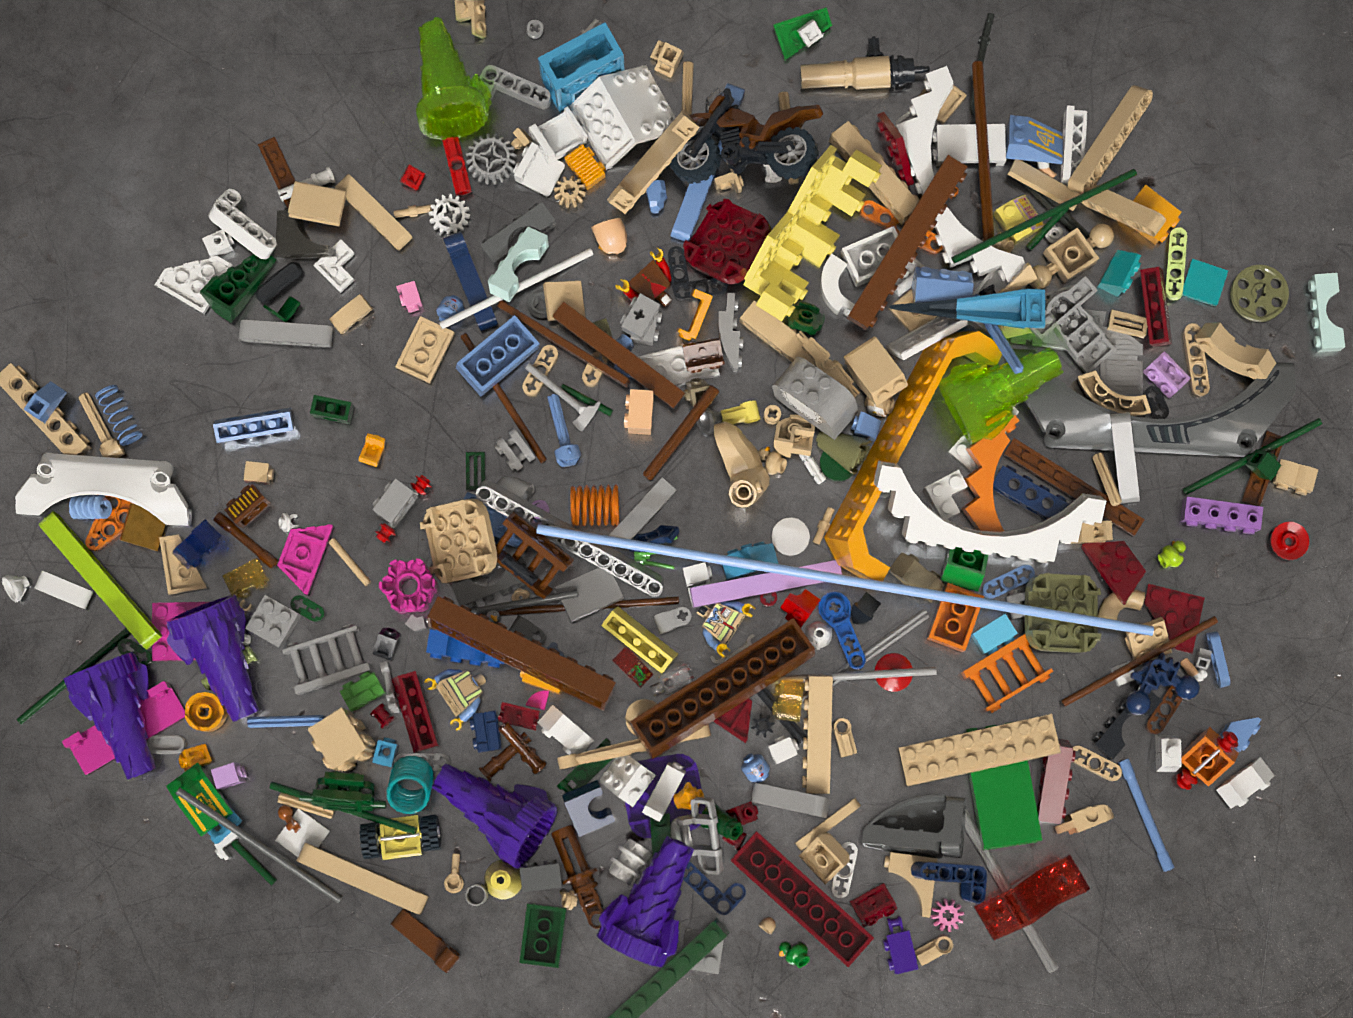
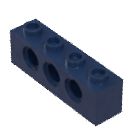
M1009 465L1006 467L1002 466L994 478V491L1044 520L1051 518L1069 506L1066 498L1058 494L1056 496L1049 492L1050 489L1043 485L1038 486L1034 484L1033 479L1026 475L1022 477L1016 473V469ZM1010 480H1015L1018 483L1017 489H1012L1009 486ZM1026 490H1032L1035 497L1029 499L1025 494ZM1044 499L1049 500L1051 508H1045L1042 505V501Z

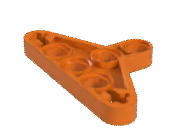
M104 495L107 500L116 498L118 505L112 508V513L107 519L94 520L85 540L88 549L100 551L122 533L124 523L120 521V516L122 513H128L130 503L132 502ZM108 525L115 527V532L112 535L105 533V528ZM99 531H101V534L107 539L104 541V539L101 538L97 542L99 544L97 547L94 545L91 546V544L93 543V538L97 540L101 537V535L97 534Z

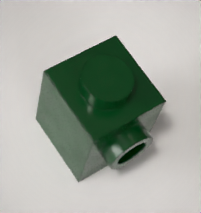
M1258 449L1254 451L1245 464L1259 478L1270 481L1276 476L1277 471L1282 466L1276 460L1277 457L1274 454Z

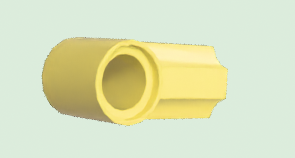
M756 400L744 402L740 406L720 411L722 421L733 425L743 422L745 424L761 420Z

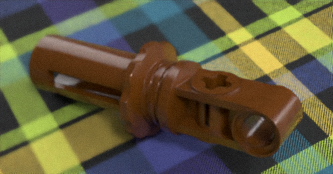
M573 825L560 828L552 832L551 836L566 871V878H568L563 881V885L570 884L572 886L571 888L575 895H578L579 903L589 925L594 929H600L601 924L595 926L592 923L593 916L596 914L600 915L603 912L601 900L595 890L598 883L593 878V874L598 869H590L591 867L587 863ZM567 838L570 841L582 872L577 875L563 842Z

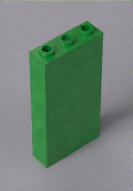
M996 725L985 726V729L995 727ZM977 728L966 729V733L977 731ZM1028 760L968 773L982 851L1042 841Z

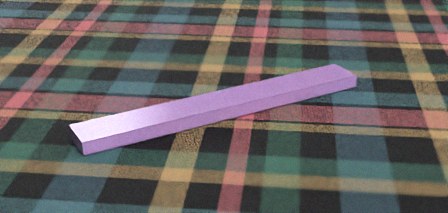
M836 560L800 567L842 574L841 567L837 564ZM766 573L693 587L689 590L694 608L823 583L824 581Z

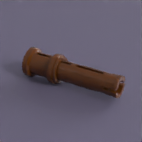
M508 721L498 728L510 744L519 752L521 760L530 766L533 774L540 772L546 766V761L540 759L536 754V750L524 742Z
M525 732L520 735L522 739L526 738L524 740L526 744L532 741ZM510 744L499 755L492 756L485 766L478 769L490 782L492 780L491 777L499 770H503L504 764L514 757L518 751Z

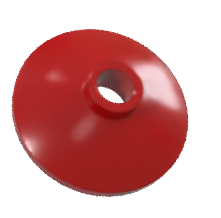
M1284 522L1273 530L1271 546L1273 551L1283 559H1298L1308 550L1309 535L1300 524ZM1286 538H1289L1291 540L1290 545H1287L1285 543Z
M890 653L878 660L875 670L912 668V665L905 656L898 653ZM913 676L875 679L883 689L897 692L905 689L910 684Z

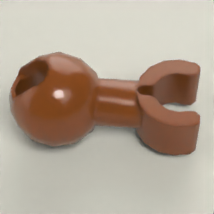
M287 805L281 806L278 810L279 818L287 822L286 828L288 831L293 829L297 833L301 825L293 819L292 808Z

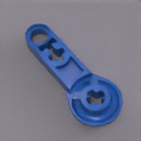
M827 593L819 602V614L823 620L834 628L849 666L854 670H860L864 667L866 659L850 622V601L842 593ZM832 603L840 606L838 612L830 611L829 607H831ZM849 638L851 641L854 640L855 642L853 643V649L855 651L858 648L859 651L853 652L850 655H848L847 652H851V650L848 645H844L846 643V639ZM860 656L863 660L862 664L859 666L853 665L851 662L852 657Z

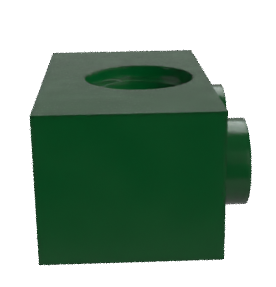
M314 395L310 414L315 418L350 424L354 405L352 402Z

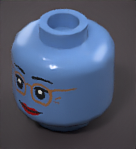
M455 295L444 297L436 309L440 321L465 310L463 301Z
M751 753L744 757L741 770L750 782L760 783L769 776L770 766L761 754L753 755Z

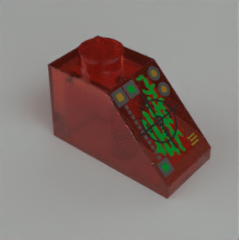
M626 646L612 660L639 688L654 675Z

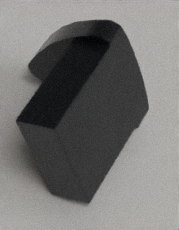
M868 592L862 596L858 603L855 602L852 606L851 617L855 624H862L872 620L874 612L881 605Z

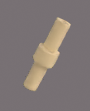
M431 204L418 207L413 205L408 206L407 209L395 210L393 212L395 218L410 216L411 218L418 216V214L431 212L432 209Z
M827 507L823 519L818 523V530L813 543L820 545L825 531L827 532L830 527L829 522L835 511L834 509Z

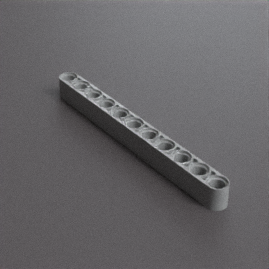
M482 481L476 491L477 499L507 517L515 512L536 530L538 524L580 531L492 481ZM482 489H488L490 494H484ZM499 498L506 499L507 503H501ZM515 508H522L524 513H518ZM539 517L541 522L537 523L532 518ZM544 535L552 542L650 596H658L662 593L664 578L660 574L607 545L577 540L569 541L565 538ZM589 545L592 550H585L583 546ZM605 554L609 557V559L604 560L600 557V555ZM617 564H623L626 568L620 569L617 567ZM635 573H639V574H641L643 577H642V578H636V577L634 576V574H635ZM651 583H658L659 587H652Z

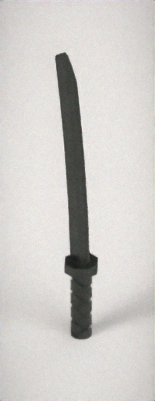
M987 13L982 36L979 37L981 45L977 61H982L983 63L987 44L991 40L989 36L995 16L993 13ZM972 88L970 101L971 115H975L974 88Z

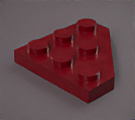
M884 112L877 114L879 122H876L879 132L883 134L887 144V152L893 158L897 167L898 178L900 181H904L907 186L913 185V176L911 175L903 136Z
M1147 584L1143 604L1154 618L1153 620L1160 617L1163 618L1170 641L1199 625L1205 597ZM1197 635L1173 647L1172 650L1193 654Z

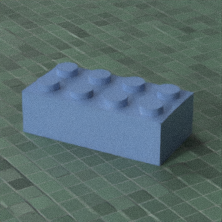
M514 315L457 362L456 369L481 397L539 348L540 343Z

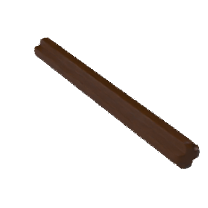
M709 386L643 472L647 479L652 480L719 394V390L715 386Z

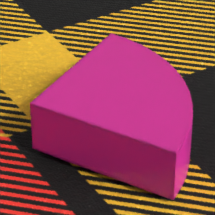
M549 691L534 693L528 699L526 706L545 710Z

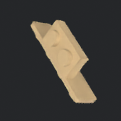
M455 0L456 20L462 22L471 19L472 34L485 38L486 9L484 0Z

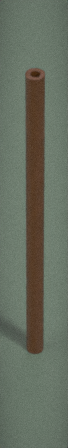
M467 333L460 336L469 352L476 348ZM499 383L494 385L492 388L540 463L542 464L547 461L544 453Z

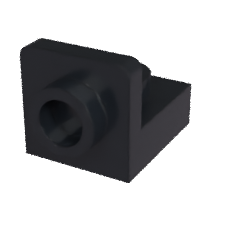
M382 628L378 634L373 655L391 661L401 633H398L393 628Z

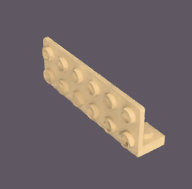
M682 110L610 194V197L607 199L608 202L624 214L634 206L639 197L646 192L651 183L659 177L664 168L671 163L676 154L683 149L688 140L700 128L686 111Z

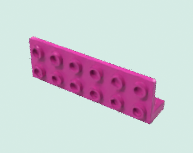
M163 681L149 689V698L141 700L142 706L140 709L145 719V730L148 735L146 740L185 717V709L167 681ZM95 725L84 732L78 731L62 741L65 748L71 749L85 775L115 759L111 747L106 743L101 731H98Z

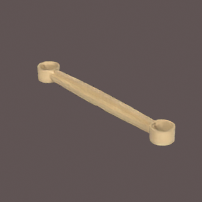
M709 724L681 742L711 736ZM639 739L578 754L557 758L559 769H565L581 764L628 756L635 752H645L646 749Z

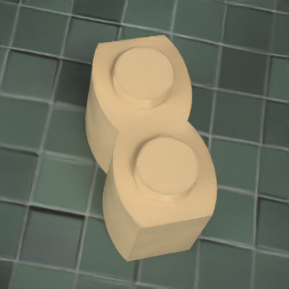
M1281 459L1278 461L1282 466L1277 471L1272 482L1277 484V488L1283 490L1292 488L1295 489V493L1301 495L1313 492L1318 469Z

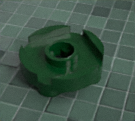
M800 302L799 305H795L791 316H787L790 328L798 329L809 335H815L817 331L822 329L825 322L824 313L822 316L817 306L807 302Z

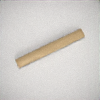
M335 538L331 539L328 543L360 581L367 586L371 580Z

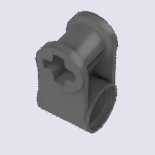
M520 615L516 617L509 629L513 633L514 631L525 635L524 638L530 641L534 639L532 637L534 634L538 635L540 633L541 640L539 642L543 645L546 642L545 633Z

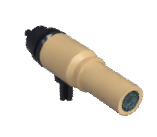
M872 36V38H868L869 53L865 57H855L851 62L843 60L822 64L800 65L801 88L844 86L845 89H848V86H853L858 90L890 88V85L895 88L896 83H898V87H902L906 83H913L915 81V74L930 72V67L914 66V58H905L902 55H897L896 59H894V55L890 57L884 56V53L880 52L879 38Z

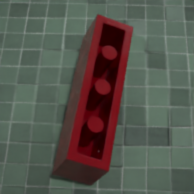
M1160 267L1141 269L1149 343L1153 347L1172 344L1163 269Z
M416 671L392 678L413 753L438 746Z

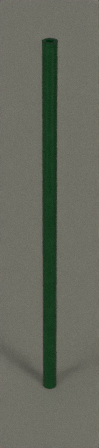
M1133 168L952 256L951 259L954 264L1136 176L1137 172Z

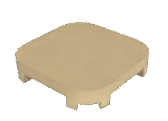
M464 499L430 507L426 510L427 513L424 516V520L420 522V530L426 529L433 566L429 567L431 574H435L441 580V583H449L486 575L493 571L497 563V550L489 513L481 501L477 499Z

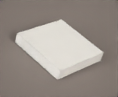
M297 809L292 817L301 825V828L295 833L293 829L288 831L285 826L275 841L298 857L304 843L319 848L330 833V830L304 811Z

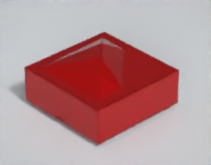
M409 164L400 182L416 191L425 173Z

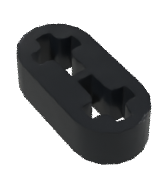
M1157 386L1146 388L1143 395H1146L1151 410V417L1153 419H1166L1169 415V408L1161 390ZM1150 390L1152 393L1156 392L1157 395L1154 397L1156 402H1154L1152 397H1148ZM1156 405H1158V408L1160 410H1164L1162 417L1160 416V414H1155V412L1158 410Z

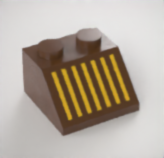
M254 484L244 487L240 492L241 495L237 499H231L226 504L227 508L224 510L234 523L242 529L271 504Z

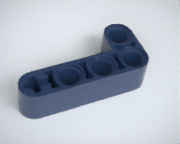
M689 861L686 868L689 870L691 866L693 870L687 874L686 878L683 877V880L720 915L729 914L745 897L746 889L742 884L733 883L722 893ZM698 873L701 880L698 884L690 882L691 874ZM739 886L742 888L743 892L740 897L732 895L733 887ZM706 887L714 888L715 894L712 898L704 896V889ZM723 900L729 903L728 910L724 912L718 909L719 902Z
M916 861L911 866V874L916 879L960 882L961 897L966 902L978 904L985 899L987 871L982 866ZM923 869H928V873L923 872Z

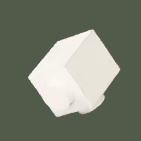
M224 230L202 238L211 257H220L234 251L232 236L226 234Z
M784 735L775 739V744L768 747L775 764L798 755L797 750H799L795 739L785 738Z

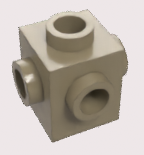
M694 378L691 382H686V389L683 390L685 392V400L694 407L710 384H707L701 378Z

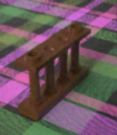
M513 512L502 523L507 527V530L499 542L495 544L497 563L514 575V572L502 564L501 561L508 554L503 548L511 536L516 534L522 539L521 544L512 555L516 560L520 559L530 545L537 551V555L528 566L531 572L534 573L543 558H546L553 564L543 580L538 578L532 587L519 576L516 577L533 590L537 596L545 599L553 591L548 585L559 570L564 572L573 563L574 559L544 535L537 534V530Z

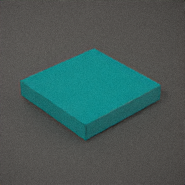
M1192 259L1184 280L1182 296L1216 307L1228 270Z

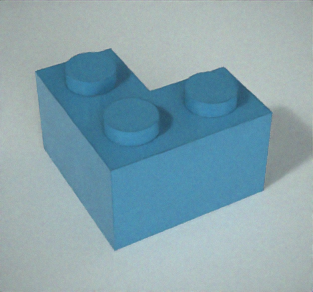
M762 541L753 544V546L752 544H746L741 546L739 551L738 549H733L727 552V556L779 564L773 543L765 544ZM723 565L727 580L759 572L758 570Z

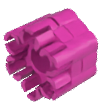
M418 558L415 561L412 559L409 562L398 561L397 559L392 560L389 563L391 566L388 567L387 576L383 578L382 582H379V589L386 595L391 608L400 614L426 612L439 590V584L429 571L428 566ZM410 579L417 581V590L410 595L404 594L402 589L404 582Z

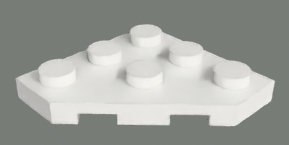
M219 256L209 257L210 259L197 260L181 266L165 268L155 286L205 314L210 305L200 294L201 289L211 278L216 275H222L227 272L228 268H234V266Z

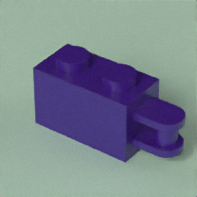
M897 916L896 919L892 920L887 918L890 934L885 935L886 939L883 940L885 952L889 951L890 959H887L889 970H893L895 975L918 970L910 930H904L901 916ZM899 926L900 931L893 932L892 927Z

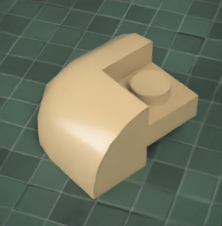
M790 415V417L778 421L775 431L774 448L778 453L788 458L791 457V453L810 456L815 426L799 415Z

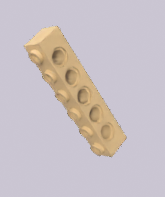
M10 363L0 372V386L63 454L84 456L91 449L88 445L90 442L84 434L79 435L75 431L77 429L75 424L71 420L66 421L62 417L64 413L58 406L45 424L25 411L24 407L28 403V397L38 391V384L33 379L28 380L24 376L26 372L20 365L15 366ZM18 381H22V387L16 389L15 384ZM60 421V428L58 430H54V423ZM73 435L72 443L66 444V438Z

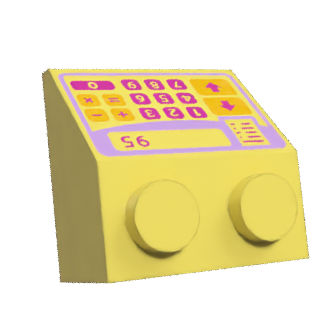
M1026 195L1012 199L996 209L993 214L1003 231L1038 215ZM1043 221L1011 236L1010 238L1014 242V246L1038 232L1045 225Z

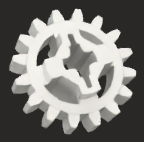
M449 194L447 199L442 195L441 201L436 198L435 202L437 205L431 204V209L434 211L429 212V216L434 217L430 219V223H435L434 230L440 228V234L442 235L446 231L447 236L450 235V232L457 233L458 229L463 232V225L468 226V222L465 219H470V214H466L469 211V207H464L465 201L459 202V196L452 199V194ZM443 206L442 212L437 215L439 208ZM447 209L452 214V222L447 216ZM462 216L461 221L456 224L457 218ZM441 223H446L449 225V227H446Z

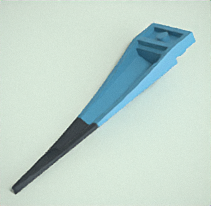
M1022 289L976 297L889 306L893 310L1021 329L1045 327V290Z

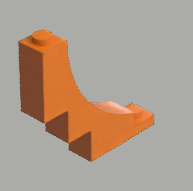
M1016 415L1009 416L965 448L978 468L964 477L966 484L976 498L961 509L978 531H1004L995 510L993 482L998 461L1010 442L1005 431L1009 433L1017 427L1015 424L1019 422V419Z

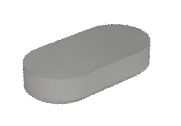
M153 735L147 740L149 749L153 754H181L187 746L185 738L180 735Z

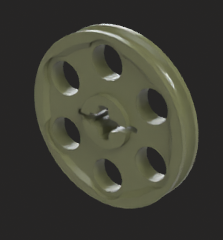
M1253 265L1245 268L1236 276L1231 286L1230 296L1235 310L1242 317L1254 322H1265L1275 318L1284 310L1289 298V288L1285 278L1276 269L1266 265ZM1254 271H1262L1264 275L1263 279H1256L1254 277ZM1277 279L1280 282V288H1273L1271 280ZM1239 280H1245L1248 283V287L1246 289L1239 288ZM1263 287L1262 294L1264 296H1261L1256 300L1257 292L1255 291H1258ZM1273 298L1280 299V307L1272 305L1271 301ZM1239 299H1247L1249 303L1248 307H1241L1239 305ZM1256 308H1264L1265 316L1259 317L1255 312Z

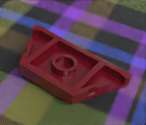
M1125 541L1082 544V550L1122 605H1125L1146 573L1142 564Z
M748 698L713 722L746 744L752 700Z

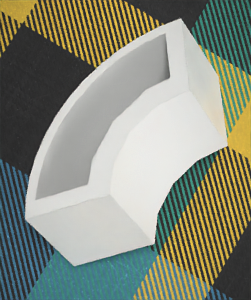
M553 705L537 722L543 727L541 731L547 737L553 736L564 745L562 749L568 755L585 752L594 741Z
M1259 757L1234 774L1216 790L1230 809L1236 805L1241 807L1249 801L1248 797L1258 789H1266L1271 784L1269 781L1275 775L1262 758Z

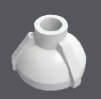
M13 575L2 577V585L8 596L15 603L20 601L27 590L26 587L29 586L28 579L25 576L16 577Z
M816 621L806 626L805 635L816 650L826 647L831 642L833 629L828 624ZM816 631H822L823 636L817 637Z

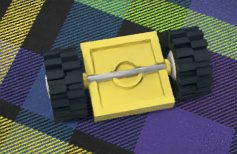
M418 815L391 818L392 820L417 827L415 835L379 824V836L376 822L360 824L359 827L360 845L364 859L379 858L381 851L383 860L422 855L421 839L424 852L441 849L437 815L421 816L420 824Z

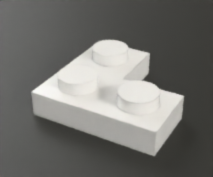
M339 240L314 264V267L341 293L354 281L342 266L355 253L342 240Z

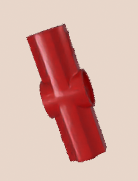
M446 138L443 140V145L456 196L467 195L472 190L459 138ZM455 163L462 164V167L458 170L452 168Z

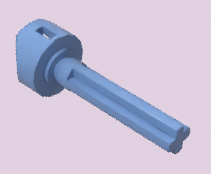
M552 394L547 399L560 448L554 451L556 461L561 467L576 465L581 456L580 448L577 444H571L559 396Z

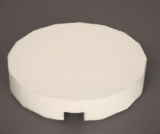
M791 517L782 519L775 525L771 538L778 552L786 556H795L803 552L808 546L810 535L805 523Z

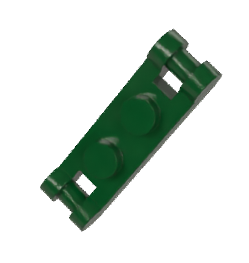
M606 738L595 749L609 746L611 741ZM613 759L578 765L557 787L565 793L588 784ZM571 780L577 785L573 789L568 785Z

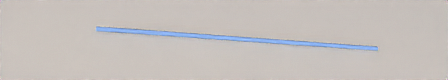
M538 524L537 534L1150 636L1154 632V626L541 524Z

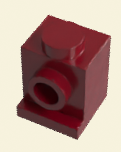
M752 801L725 811L730 816L736 818L741 825L758 820V808L752 804Z

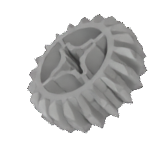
M486 134L487 139H483L480 136L479 143L476 140L473 141L475 147H468L470 152L466 153V157L469 158L466 160V164L470 165L468 171L473 172L472 176L474 178L478 177L479 182H482L485 178L487 185L490 180L493 181V184H496V179L503 183V176L509 178L508 171L513 172L514 168L512 166L517 164L513 160L517 158L516 153H513L515 149L513 146L509 147L511 144L509 140L504 142L505 138L503 136L499 140H497V134H494L493 138ZM490 146L487 152H480L482 149ZM496 148L502 149L506 153L507 158H502L501 155H498ZM493 154L495 161L493 160V162L489 164L488 158L490 159V157ZM476 160L486 164V171L477 166ZM503 166L500 170L493 172L495 167Z

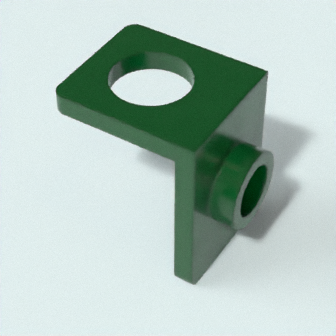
M289 296L278 312H275L265 304L263 307L275 317L287 323L289 318L294 315L300 302Z

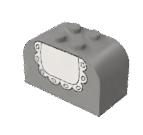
M796 357L772 385L775 398L834 440L859 412L854 396L846 387L802 357Z

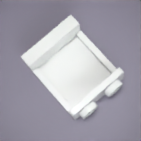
M568 106L564 108L562 114L538 127L536 124L529 127V136L534 144L539 146V151L548 165L569 154L580 145L587 143L588 132L586 128L579 124L576 113L573 110L571 111Z

